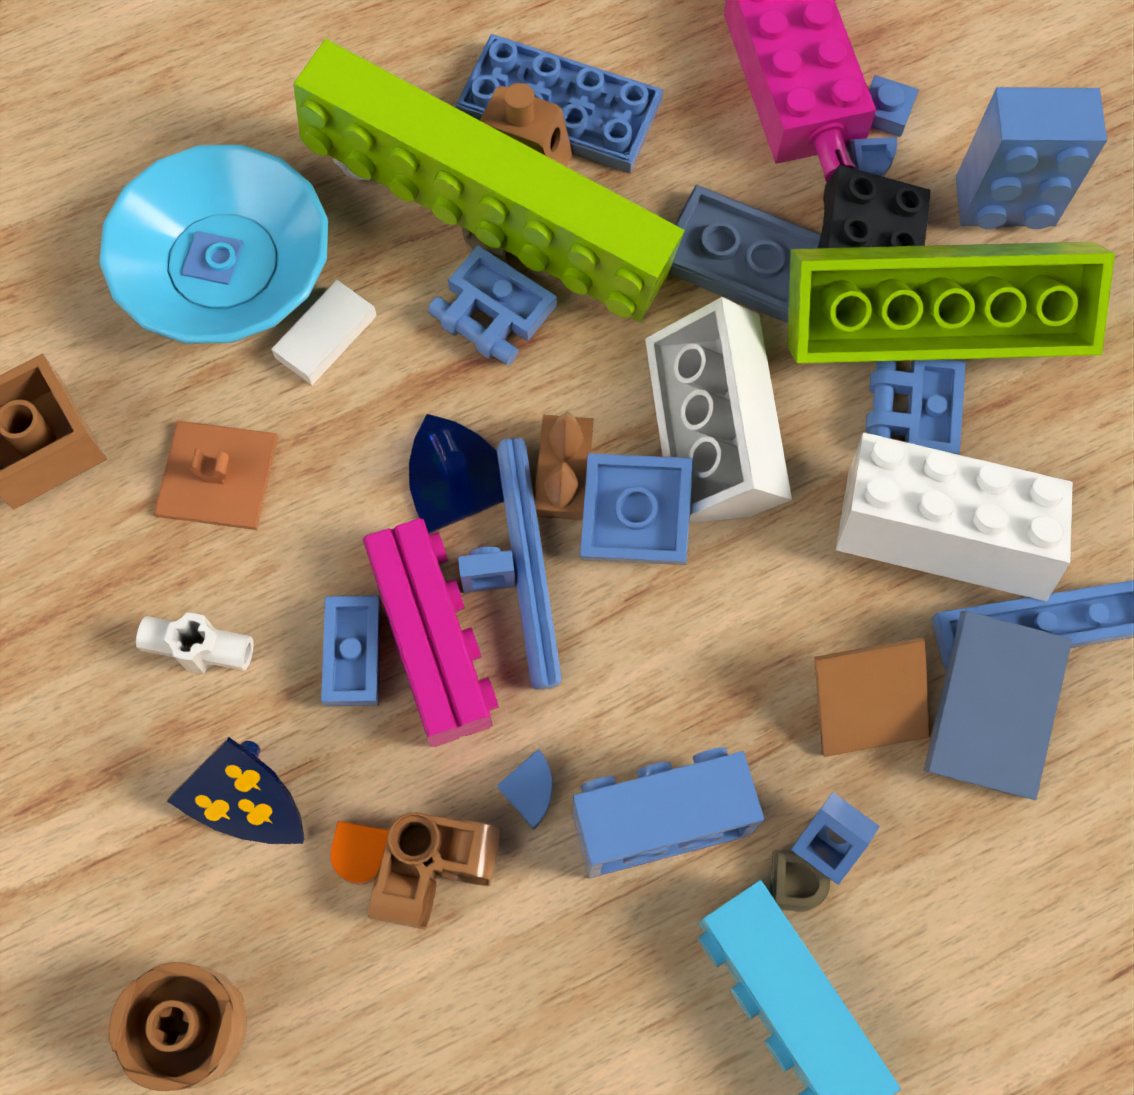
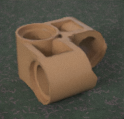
M409 812L400 816L393 822L388 832L381 867L377 872L371 893L368 917L425 930L433 907L437 874L445 878L470 884L491 885L502 829L465 819L452 820L420 812ZM415 826L427 828L431 834L429 848L418 856L405 854L402 849L404 834Z

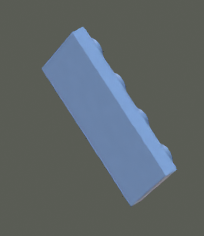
M491 34L464 87L456 108L480 120L497 87H509L515 83L527 84L533 89L534 97L557 104L562 109L572 154L631 173L662 102L663 89Z

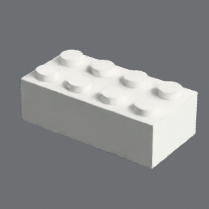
M863 432L848 472L836 550L1047 602L1070 564L1073 482Z

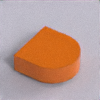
M337 821L330 853L331 863L336 873L352 884L363 885L375 881L377 872L381 867L389 830Z

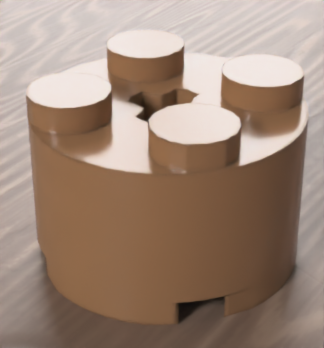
M181 962L161 964L144 973L137 980H133L119 995L109 1022V1041L112 1051L116 1053L123 1071L129 1079L144 1088L155 1091H175L206 1085L219 1079L234 1063L241 1051L247 1029L244 998L239 989L229 979L215 970ZM174 1018H183L185 1022L189 1023L186 1035H179V1032L171 1029V1023Z

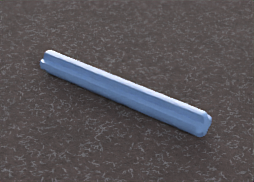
M506 438L499 442L497 455L530 681L533 689H551L561 683L562 677L526 442L522 438Z

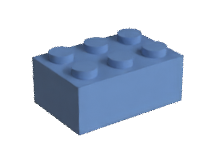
M996 87L956 175L960 226H979L983 229H993L1000 226H1026L1030 229H1043L1049 226H1056L1107 142L1100 88Z
M726 747L714 748L694 755V764L672 769L671 762H660L639 769L637 771L639 778L616 784L614 776H607L582 784L583 793L573 795L572 815L589 879L749 837L765 819L744 751L728 755Z

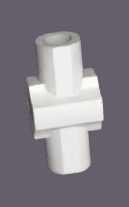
M186 612L177 621L145 616L140 622L136 636V647L140 651L174 657L187 671L205 674L208 668L213 665L245 671L250 664L254 646L251 636L217 630L205 616ZM200 636L204 638L202 644L197 643L200 639ZM188 643H196L192 645L190 651L186 648Z

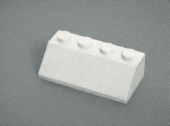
M721 297L645 338L662 457L693 458L690 523L751 517L791 501L792 496L759 314Z

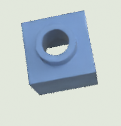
M832 792L791 850L839 885L868 847L880 826Z

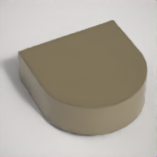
M775 849L772 852L770 894L780 909L805 912L819 906L829 893L830 879L795 852Z

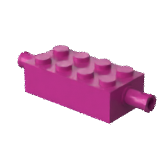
M726 0L724 17L775 164L818 155L826 182H828L839 165L855 169V165L852 163L847 150L849 142L852 139H867L876 108L835 0Z

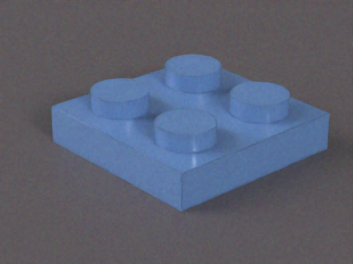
M588 453L580 550L582 560L687 566L693 458Z

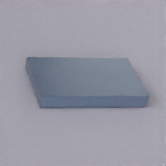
M696 184L675 223L676 226L684 229L685 232L668 274L788 323L791 249L818 248L821 235Z
M961 611L924 771L1026 799L1037 800L1072 639L978 613Z

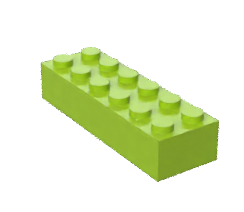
M1092 241L791 249L787 349L797 363L1102 355L1115 253Z

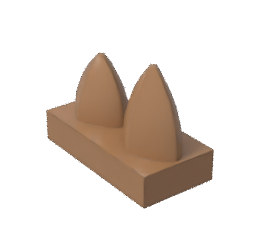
M568 411L561 416L543 414L534 498L537 517L583 520L588 453H591L594 418L574 417Z

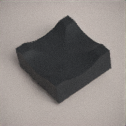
M839 165L825 185L823 196L824 218L818 248L925 246L931 190Z

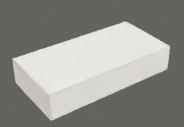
M336 280L271 349L275 359L313 386L377 316L375 307Z

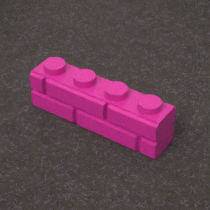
M418 518L397 525L394 529L388 528L366 535L362 540L430 746L437 747L457 740L462 736H469L489 729L493 726L489 711L499 708L489 677L478 680L472 661L480 659L482 656L472 627L461 630L455 613L465 609L456 580L452 579L445 582L439 564L448 562V558L439 531L428 534L424 519Z

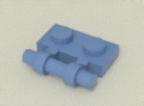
M477 245L448 279L449 290L458 295L457 299L450 304L441 297H436L431 302L428 313L441 321V328L453 336L460 334L474 343L476 351L487 359L495 357L509 366L517 357L519 350L505 340L507 336L514 332L526 341H529L557 307V296ZM476 308L494 319L488 328L470 317Z
M949 359L913 360L910 372L896 371L897 361H877L876 371L870 374L869 391L874 396L872 412H869L866 418V432L890 438L892 435L905 436V442L960 455L966 362ZM894 395H908L907 414L893 412Z

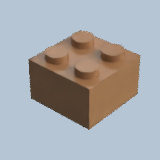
M43 353L0 375V497L13 510L107 460L64 381Z

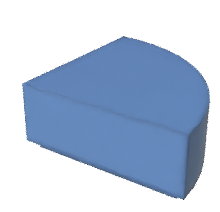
M897 137L850 140L847 150L852 163L855 165V169L884 177L890 169L896 154Z
M539 749L497 785V789L533 830L544 819L552 797L550 768Z

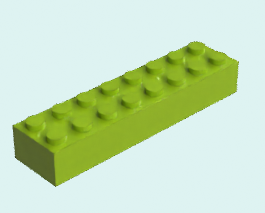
M324 39L293 83L300 140L312 152L320 156L329 155L346 164L348 169L355 175L363 179L372 178L387 186L401 200L406 202L414 201L428 208L442 222L449 225L457 224L474 233L485 245L492 248H503L517 256L526 267L534 271H545L562 280L563 284L574 293L588 294L601 301L615 315L623 318L630 317L640 323L642 322L668 276L685 232L684 229L332 41Z

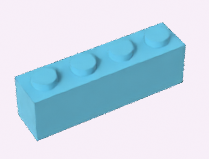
M761 880L707 915L698 923L704 932L697 937L704 952L715 967H719L724 963L737 982L730 989L739 1006L749 1019L758 1015L771 1036L765 1039L764 1042L772 1057L784 1072L793 1068L806 1088L799 1095H894L901 1090Z

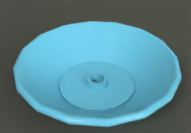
M198 145L156 160L123 187L103 222L99 264L113 301L143 329L184 344L233 343L275 327L309 297L327 261L328 218L313 185L282 158L245 145ZM196 231L243 241L244 244L229 285L181 275ZM217 242L207 249L205 258L213 270L224 271L233 266L236 260V253L230 244ZM219 249H225L230 252L229 259L221 264L213 262V253Z

